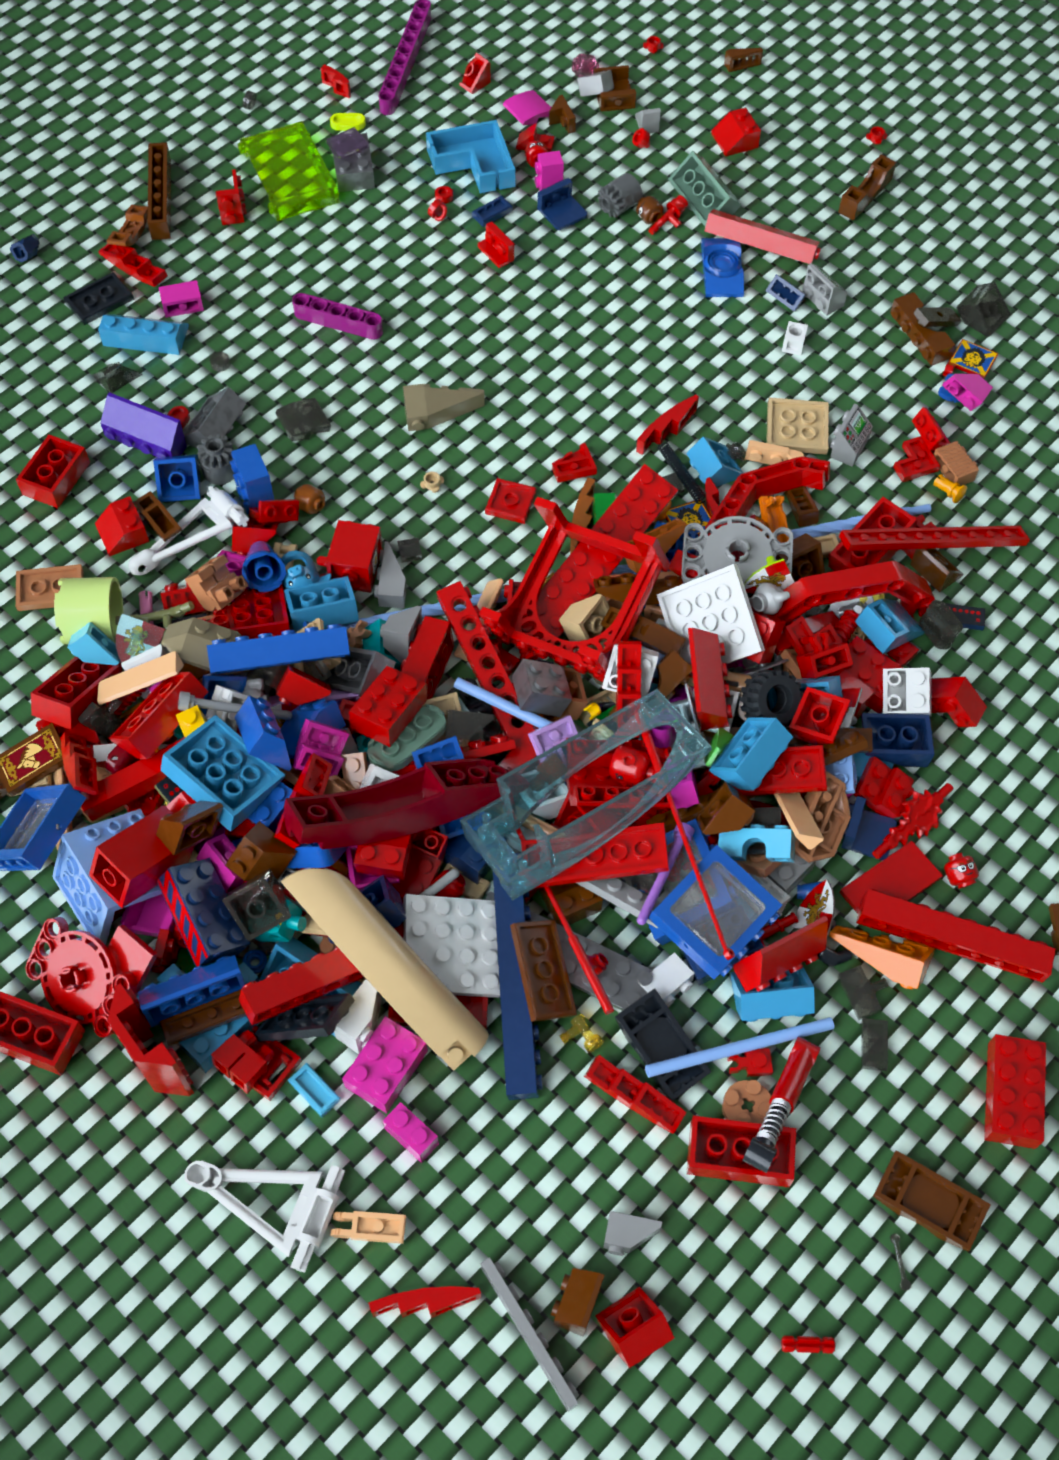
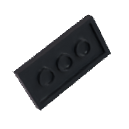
M350 993L320 996L266 1019L254 1035L259 1042L320 1036L327 1037L335 1031L339 1021L348 1014L349 1008L355 1000Z

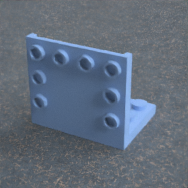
M141 809L62 834L52 877L84 930L98 937L105 945L114 913L122 908L89 876L96 847L144 818L145 815ZM157 885L125 907L162 894L159 886Z

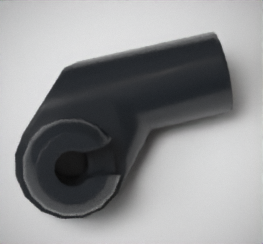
M826 947V950L817 954L820 961L831 967L852 960L851 952L848 949L835 952Z

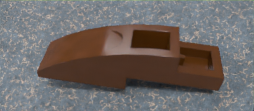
M623 573L616 577L601 576L598 579H593V584L597 593L610 599L624 602L637 574ZM669 575L663 579H657L645 605L659 604L657 594L684 584L681 577Z
M610 606L600 625L607 629L616 619L620 609ZM639 616L629 637L631 640L641 641L643 647L664 655L670 650H675L680 654L687 642L682 636L642 616Z

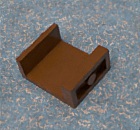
M629 65L594 68V74L611 70L614 89L596 94L600 112L635 108L636 90L631 89L629 84Z

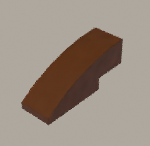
M151 491L133 502L140 515L164 542L182 531L179 524Z

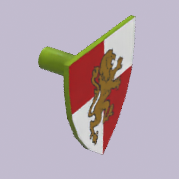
M768 556L766 558L767 565L754 572L745 581L744 587L746 592L754 594L759 584L763 582L772 583L782 590L793 584L795 581L785 560L776 561L774 556Z

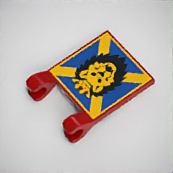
M962 339L951 359L946 364L942 375L946 377L948 374H952L954 368H957L969 374H979L985 379L999 353Z
M695 501L670 508L665 514L667 522L679 518L687 523V525L699 523L704 530L711 519L703 503L697 504ZM692 530L698 533V537L700 536V532L698 530Z

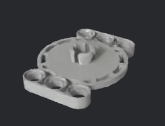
M730 516L717 520L705 530L699 523H690L684 530L682 580L684 583L705 576L706 573L710 574L727 566L737 564L744 584L754 572L767 565L766 558L768 556H774L776 560V556L779 554H785L788 557L786 564L792 575L793 533L786 527H780L772 533L763 523L743 516ZM740 521V522H746V524H744V523H732V522ZM724 523H727V525H724V526L719 527L718 529H715L717 526H719V525H721V524H724ZM751 524H753V525L759 527V528L762 529L763 531L761 532V531H760L759 529H757L756 527L751 526ZM691 530H698L700 536L698 538H691L688 533ZM785 534L789 537V540L781 543L777 540V536ZM694 549L699 552V555L696 558H689L687 552ZM741 551L744 555L740 557L739 562H736L735 556L731 552ZM693 569L697 571L698 575L691 579L686 577V571Z

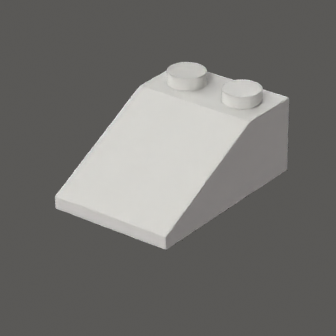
M367 979L352 996L355 1000L349 1008L348 1014L336 1025L334 1031L336 1039L357 1054L362 1051L376 1030L383 997Z

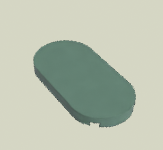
M426 704V706H423L391 747L371 739L367 747L369 762L387 771H396L406 767L413 761L411 752L432 745L444 734L446 720L443 711L434 705Z

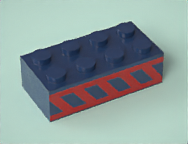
M210 858L169 867L156 881L196 967L215 963L224 956L231 957L235 955L236 957L250 944Z

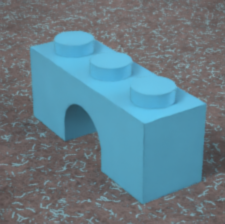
M753 824L750 825V828L719 833L718 846L735 861H746L748 848L754 843L761 842L766 846V858L770 862H794L795 834L792 829H789V826L775 825L774 829H766L764 825Z

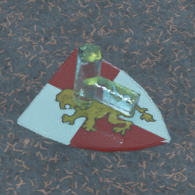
M122 614L116 631V649L121 663L158 646L165 629Z

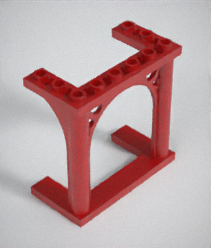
M537 496L534 506L548 526L541 544L511 600L497 611L482 606L479 615L484 620V624L491 628L490 632L497 635V640H502V643L509 645L511 642L516 644V647L522 651H534L535 655L542 659L552 658L560 666L566 667L570 665L578 673L585 675L588 672L593 674L595 679L604 682L614 644H618V641H628L661 571L667 572L670 563L657 538L636 531L632 538L635 545L568 522L557 503ZM566 537L642 564L613 623L601 634L583 641H566L550 634L542 625L537 609L540 590ZM529 610L533 612L532 616H528ZM527 623H536V628L529 633L522 632V628ZM538 633L544 634L542 639L536 635ZM606 639L607 641L603 643L605 646V648L603 649L602 645L600 644V641ZM561 642L560 646H556V643ZM594 645L597 647V650L590 648L588 646ZM578 647V648H579L578 652L575 651V653H574V652H573L574 649Z

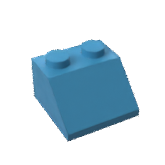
M704 436L686 453L690 458V465L700 474L699 479L704 484L706 478L710 477L715 486L718 487L736 480L739 475L743 474L726 445Z

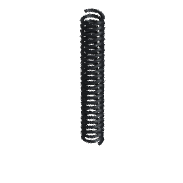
M663 443L661 446L659 444L658 450L697 504L704 503L705 500H702L706 495L702 492L691 474H689L685 465H683L669 443Z

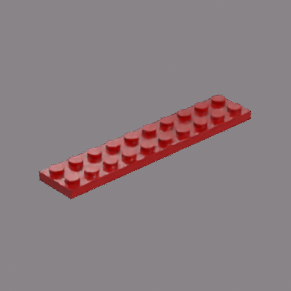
M644 464L591 530L628 542L632 540L636 531L646 532L677 494L678 489ZM580 542L539 593L537 609L544 628L550 634L559 638L564 632L559 619L569 606L593 596L596 593L593 579L611 575L624 557ZM529 610L528 616H532L533 612ZM527 623L522 628V632L529 633L536 628V623ZM538 633L536 636L542 639L544 634Z

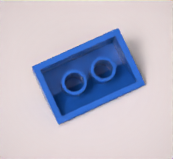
M249 695L234 717L248 754L290 771L291 764L285 740L276 722L275 715L270 708V703L259 697L257 699Z

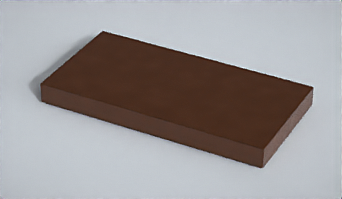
M556 921L520 922L510 925L531 1022L577 1015Z

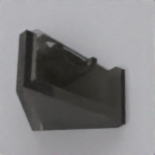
M120 362L109 364L93 374L94 378L110 393L117 391L143 375L122 366Z

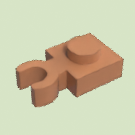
M360 620L355 628L350 627L347 630L349 647L361 648L363 646L361 640L371 635V631L365 629L368 622Z

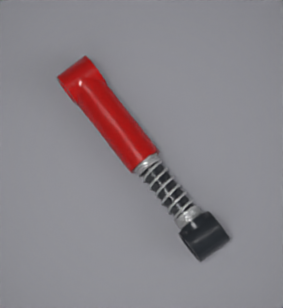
M797 1037L780 1079L770 1097L769 1110L757 1136L752 1138L743 1157V1162L767 1173L777 1151L775 1145L782 1131V1126L785 1125L784 1121L794 1111L821 1047Z

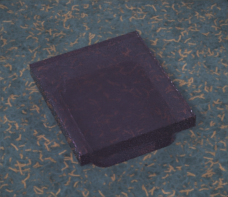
M355 127L326 139L329 149L339 160L369 148V143Z

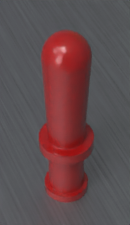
M791 912L790 915L781 920L777 918L771 926L768 925L762 928L765 932L760 938L765 940L779 931L781 933L784 932V928L799 922L794 912Z

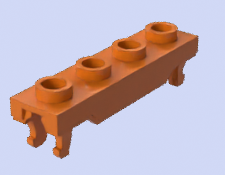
M761 496L758 498L761 518L766 522V527L772 533L780 527L788 528L786 514L782 507L784 496ZM780 534L777 536V540L785 543L789 540V537L785 534Z

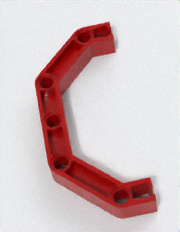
M801 456L739 475L705 526V529L717 520L726 517H746L755 501L761 496H771L801 486L823 490L826 484L825 481L828 482L830 479V461ZM727 523L721 524V525L717 526L715 529H718V528L721 527V526L727 525ZM741 551L731 552L735 556L736 562H739L740 557L744 555Z
M888 561L803 577L783 590L784 592H789L790 598L783 601L781 609L773 616L786 621V625L814 606L890 593L900 599V604L912 618L916 609L919 610L918 615L924 617L928 615L935 598L926 579L897 561Z

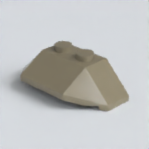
M193 617L168 625L161 644L170 653L176 651L183 663L210 671L207 645H212V641L218 639H226V643L234 642L235 638L241 637V635L237 631ZM250 670L222 673L220 675L236 674L240 672L246 673Z

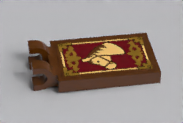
M50 723L0 754V799L7 793L12 797L64 766L61 752V735L53 723Z

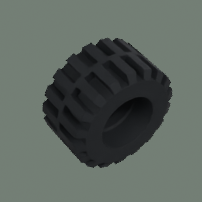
M760 670L758 673L750 675L751 679H746L744 682L746 687H742L740 691L743 692V697H740V702H743L741 710L746 712L744 715L746 719L748 717L777 718L784 727L789 726V722H792L801 697L804 694L803 691L799 690L802 687L800 682H795L797 678L781 670ZM773 687L777 694V702L770 711L766 698L769 690Z

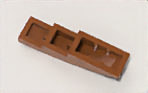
M587 478L579 494L572 523L588 529L592 528L593 520L591 513L593 512L594 498L592 496L595 492V480L592 478ZM570 539V554L580 541Z

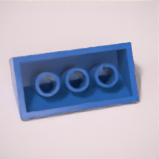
M233 955L231 957H221L215 963L207 966H197L192 972L187 974L174 975L166 982L150 984L144 990L138 992L144 1016L150 1026L154 1027L159 1025L161 1020L241 990L246 984L236 957Z

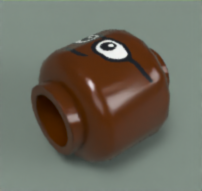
M654 196L641 198L636 208V213L646 224H655L663 216L664 212L663 206Z

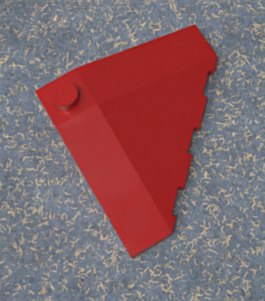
M281 584L278 588L269 592H259L254 588L250 591L245 589L243 593L234 599L235 601L231 605H226L221 610H214V617L207 621L237 631L241 636H249V639L259 638L258 635L263 633H272V636L282 635V631L290 630L283 585Z

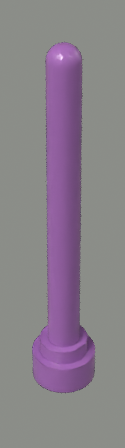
M682 822L688 841H690L695 830L689 824ZM677 825L673 831L675 840L668 853L670 871L684 844ZM670 871L659 872L638 915L637 923L639 925H644L647 922Z

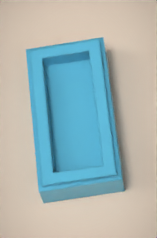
M308 1063L288 1079V1082L321 1118L341 1101L340 1097Z

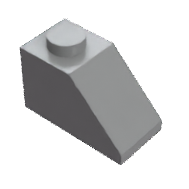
M610 1211L603 1248L609 1249L608 1252L610 1254L618 1256L630 1253L658 1234L662 1221Z

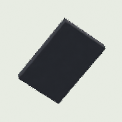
M112 272L63 297V299L82 324L86 325L134 300V296L117 275Z

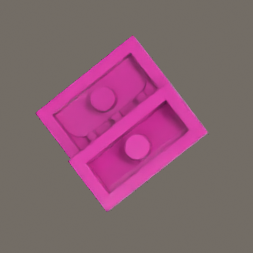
M534 90L519 93L503 102V106L522 125H532L537 123L538 118L549 117L551 109Z
M305 719L297 743L293 767L303 770L310 755L314 752L333 765L330 776L338 775L344 761L341 753L349 733L332 726Z

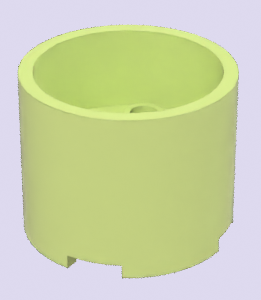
M116 577L60 578L58 585L61 587L60 591L55 593L54 612L56 627H59L63 635L60 636L61 643L69 644L71 635L90 621L116 643L118 625L115 623V617L124 614L122 592L118 579Z

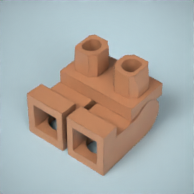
M225 555L210 559L185 578L200 604L208 611H213L214 609L221 610L243 593L248 586L242 575L236 576L235 572H229L225 565L228 563Z

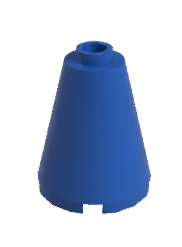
M257 541L252 544L242 566V576L251 589H257L259 592H269L282 584L286 576V567L284 561L268 543Z

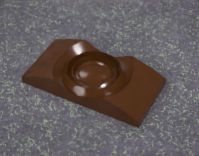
M897 1150L894 1152L873 1194V1197L896 1214L918 1223L937 1238L966 1251H970L991 1205Z

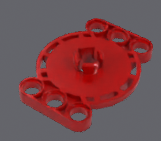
M54 917L45 921L25 967L26 974L31 980L41 979L45 997L56 1013L78 1020L80 1024L93 1022V1029L99 1037L115 1034L110 1025L108 1031L104 1029L103 1019H108L115 988L121 983L122 978L127 981L128 989L131 988L134 994L138 986L137 979L132 973L125 972L117 975L113 957L107 946L98 937L83 930L69 931L68 923L63 917ZM54 922L57 923L59 927L58 934H55L53 930ZM45 943L50 947L49 955L44 950ZM36 963L41 967L40 975L35 970ZM76 1016H84V1019L76 1018Z

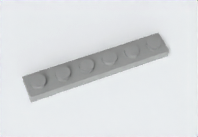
M489 1257L481 1263L482 1271L567 1412H569L578 1405L576 1398L579 1397L576 1388L571 1381L565 1382L561 1375L564 1372L563 1367L556 1357L551 1359L546 1351L549 1345L542 1333L536 1334L531 1326L534 1320L526 1308L524 1310L520 1308L517 1303L520 1297L512 1285L509 1287L503 1280V1277L506 1275L498 1261L493 1263Z

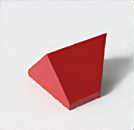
M477 52L475 57L467 64L462 82L459 84L471 94L476 93L491 83L490 61Z

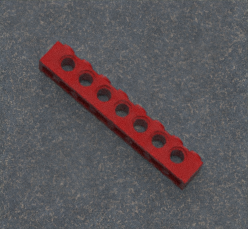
M458 581L436 591L437 599L481 688L501 698L511 700L519 706L514 683H511L508 677L511 674L505 662L501 663L498 657L501 655L496 643H491L489 639L491 636L490 630L485 624L482 625L479 619L480 610L477 605L473 606L470 601L472 595L467 586L463 587L461 581ZM459 604L466 606L463 611L454 609ZM468 623L476 626L473 630H466L464 628ZM477 642L485 644V647L481 650H477L473 646ZM490 661L495 666L491 669H486L483 667V664ZM495 681H502L505 684L500 689L492 686ZM491 705L504 735L514 739L515 745L532 727L539 729L523 721L524 725L521 728H515L512 726V722L521 719Z

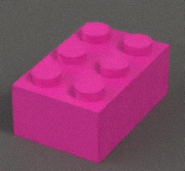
M385 1016L342 1078L344 1086L387 1113L428 1052V1046L422 1038Z

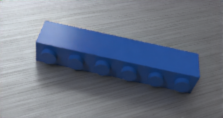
M341 624L328 625V629L318 630V627L305 628V632L295 633V630L282 631V635L272 636V633L259 634L257 639L241 636L236 637L234 642L226 643V639L213 640L212 645H207L210 673L215 675L350 656L346 627H341Z

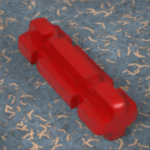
M783 1336L781 1347L784 1352L797 1350V1352L819 1353L820 1351L823 1353H834L835 1340L833 1337H823L820 1339L815 1336H797L796 1338L794 1336Z

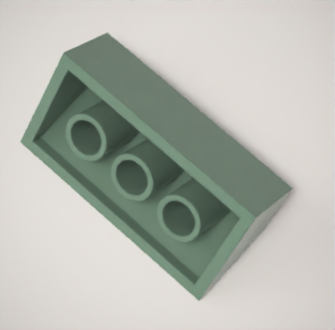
M694 151L686 157L668 178L677 192L687 200L688 206L704 226H706L708 215L713 209L733 215L742 205L705 158Z

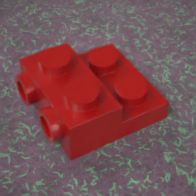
M874 756L869 758L853 795L866 798L865 804L877 814L894 819L901 817V813L905 812V807L902 803L912 795L914 780L898 767L891 769Z

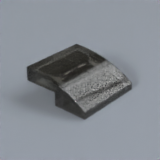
M315 398L290 403L277 409L275 412L291 441L309 440L312 433L329 432L331 424Z

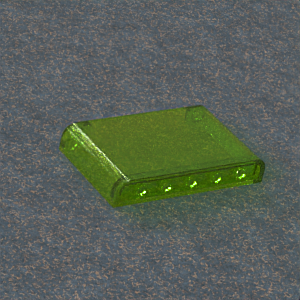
M302 121L240 138V143H237L239 152L244 154L245 157H249L269 197L268 210L271 215L274 214L277 221L340 203L337 186Z

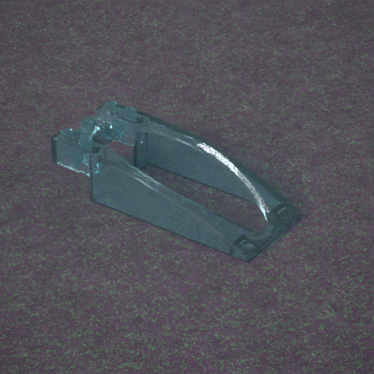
M656 689L497 778L501 797L460 820L464 836L476 853L479 852L499 878L500 885L510 898L514 900L574 865L627 828L685 778L712 750L711 745ZM661 725H670L675 728L677 734L674 746L663 767L656 774L548 836L539 824L533 825L537 844L518 855L515 854L503 837L519 829L524 821L550 794L587 764L652 728Z

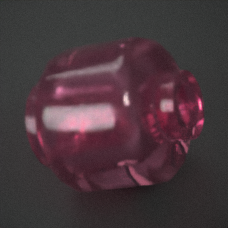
M580 53L572 61V71L576 77L594 74V68H599V63L596 62L594 55Z

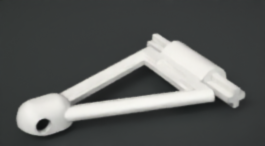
M210 486L207 495L211 500L208 501L204 498L178 524L183 530L199 514L204 512L216 525L164 550L162 549L179 533L165 542L160 538L151 548L142 550L129 560L128 567L133 575L147 574L157 567L160 561L232 528L233 526L230 522L246 527L248 525L246 521L249 518L244 514L243 507L226 491ZM144 565L146 569L143 572H139L138 568Z
M195 1161L186 1168L184 1177L190 1186L208 1192L287 1257H290L296 1241H299L300 1244L291 1268L305 1273L314 1249L320 1248L339 1200V1196L336 1193L345 1170L337 1166H331L322 1189L318 1188L323 1176V1171L218 1168L204 1161ZM222 1182L304 1184L283 1235L221 1186Z

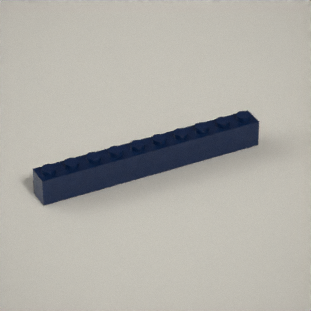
M521 853L492 855L506 1096L509 1100L539 1098V1090H543L542 1074L538 1075L537 1065H541L540 1049L536 1050L535 1040H540L539 1026L534 1025V1022H531L510 928V925L513 923L531 920L530 906H526L525 898L530 897L529 889H525L523 883Z

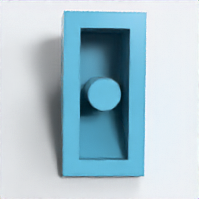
M91 621L71 635L67 648L83 662L106 665L119 664L120 659L116 644Z

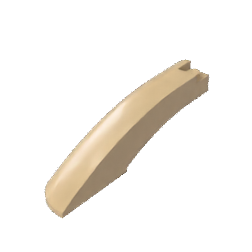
M306 868L298 870L281 880V883L362 975L453 1071L470 1055L475 1057L480 1052L488 1039V1031L348 878L327 868Z

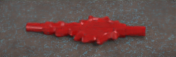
M946 783L938 792L932 794L926 789L924 794L913 791V799L902 803L905 807V812L901 813V816L904 819L899 820V826L889 829L890 834L872 852L873 856L876 859H880L889 849L897 847L899 842L902 845H906L909 835L913 836L915 831L920 839L923 834L928 836L932 827L938 828V814H942L940 805L944 802L943 799L953 791V786L950 783Z

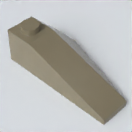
M430 384L403 386L408 431L429 429L485 406L483 389L461 387L458 390L448 389V386L442 385L441 388H432Z

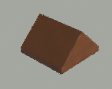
M916 549L910 564L939 592L964 575L937 549Z

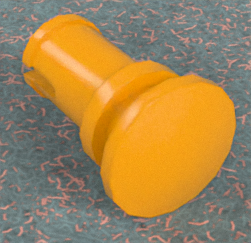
M942 474L938 475L933 483L935 487L947 493V496L952 498V502L955 504L964 497L967 491L966 485L960 486L957 482L953 483Z

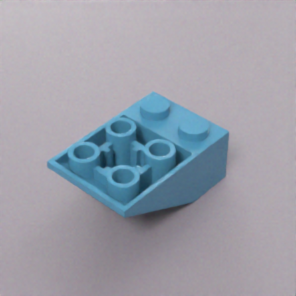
M877 600L867 605L855 620V623L882 654L925 633L897 600Z

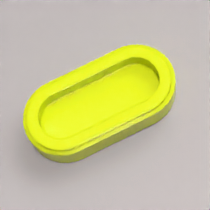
M336 113L330 117V126L338 131L362 130L366 126V118L360 113Z

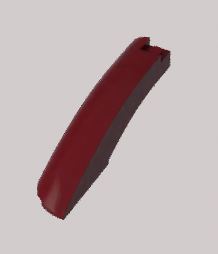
M471 758L425 762L423 767L402 776L356 790L326 795L286 798L284 805L285 826L289 837L295 836L300 844L317 842L322 850L380 842L424 831L479 811L528 786L529 782L510 767L505 769L502 766L495 765L494 761Z

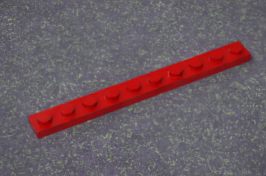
M1020 525L842 530L839 535L847 551L1027 546L1030 541Z

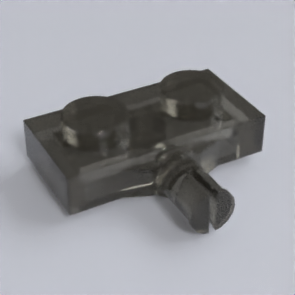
M119 698L112 700L108 706H99L91 702L77 719L82 725L110 738L125 722L114 713L123 702Z
M861 965L838 974L837 977L858 1021L881 1012L882 1008L876 998V992L888 988L885 978L871 983L866 978Z

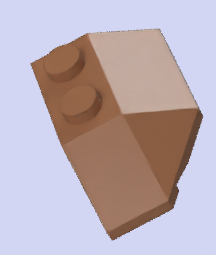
M827 771V791L807 792L803 798L824 837L821 843L810 850L795 836V854L807 862L834 857L851 818L849 803L845 793L846 784Z

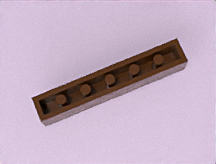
M167 142L149 143L147 223L152 240L171 239V157Z

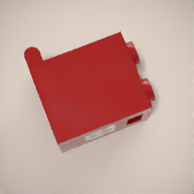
M338 520L328 556L317 557V564L327 567V573L332 574L331 580L348 576L352 590L371 593L377 575V568L380 564V550H383L380 527L372 524L366 525Z

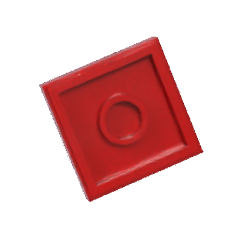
M497 478L485 508V514L525 524L537 488Z

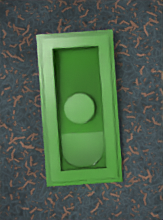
M722 727L717 730L709 744L706 758V766L708 767L714 764L734 737V735Z

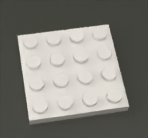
M737 564L727 566L657 594L667 629L687 640L679 654L687 663H691L688 628L691 627L718 634L719 642H724L726 656H721L722 663L729 664L765 651Z
M405 894L403 897V907L407 919L403 921V939L454 995L499 998L500 983L495 901Z

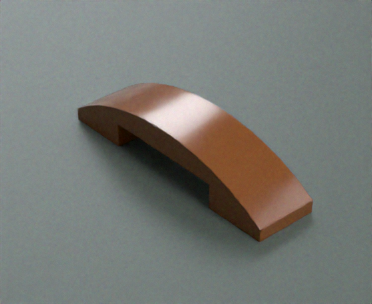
M130 205L125 213L126 221L118 232L113 231L107 239V244L127 247L135 244L146 225L148 207Z

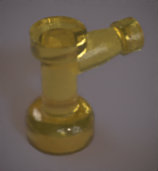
M579 1014L571 1020L573 1027L559 1035V1037L565 1044L568 1040L581 1033L586 1040L584 1042L586 1051L592 1052L604 1043V1040L600 1035L592 1033L585 1022V1016Z

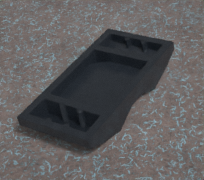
M655 988L614 1016L626 1040L638 1053L645 1065L698 1052ZM706 1063L653 1076L652 1079L668 1099L673 1101L710 1074L711 1071Z

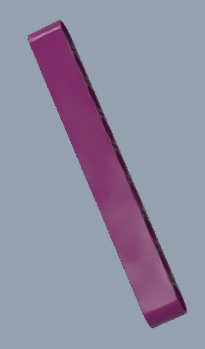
M429 0L416 1L379 92L380 112L384 115H392L396 111L431 22V3Z

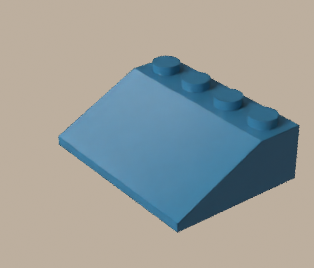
M217 715L213 716L165 752L161 764V771L196 802L201 800L221 803L224 807L219 822L230 832L245 821L285 778V774L273 764L249 755L242 737Z

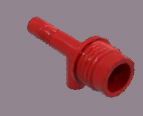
M678 195L671 202H668L666 204L668 211L648 229L649 233L654 235L667 221L678 228L682 222L677 218L688 207L687 200L683 196Z

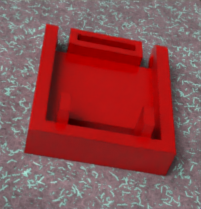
M255 1025L252 1031L255 1033L259 1027ZM257 1040V1043L251 1049L257 1052L265 1044L273 1050L274 1057L267 1065L268 1072L265 1075H261L254 1083L253 1089L271 1101L302 1060L277 1040L263 1042ZM282 1063L287 1066L286 1069L272 1085L268 1080Z

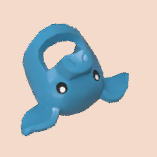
M289 551L281 558L284 561L285 567L290 561L296 559L303 560L306 565L304 567L296 565L287 570L288 573H286L282 581L285 589L331 580V573L319 576L314 561L305 552Z

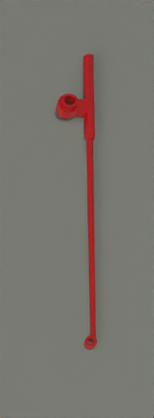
M640 706L632 709L698 880L723 947V955L727 960H730L735 956L734 951L727 947L666 781L667 776L663 766L667 768L675 762L677 758L676 752L671 747H663L661 749L655 746Z
M505 798L502 799L501 802L520 840L525 841L526 839ZM550 886L544 887L569 937L568 941L606 1015L612 1013L614 1008L597 976L606 970L608 965L607 958L602 953L593 954L592 956L586 955Z

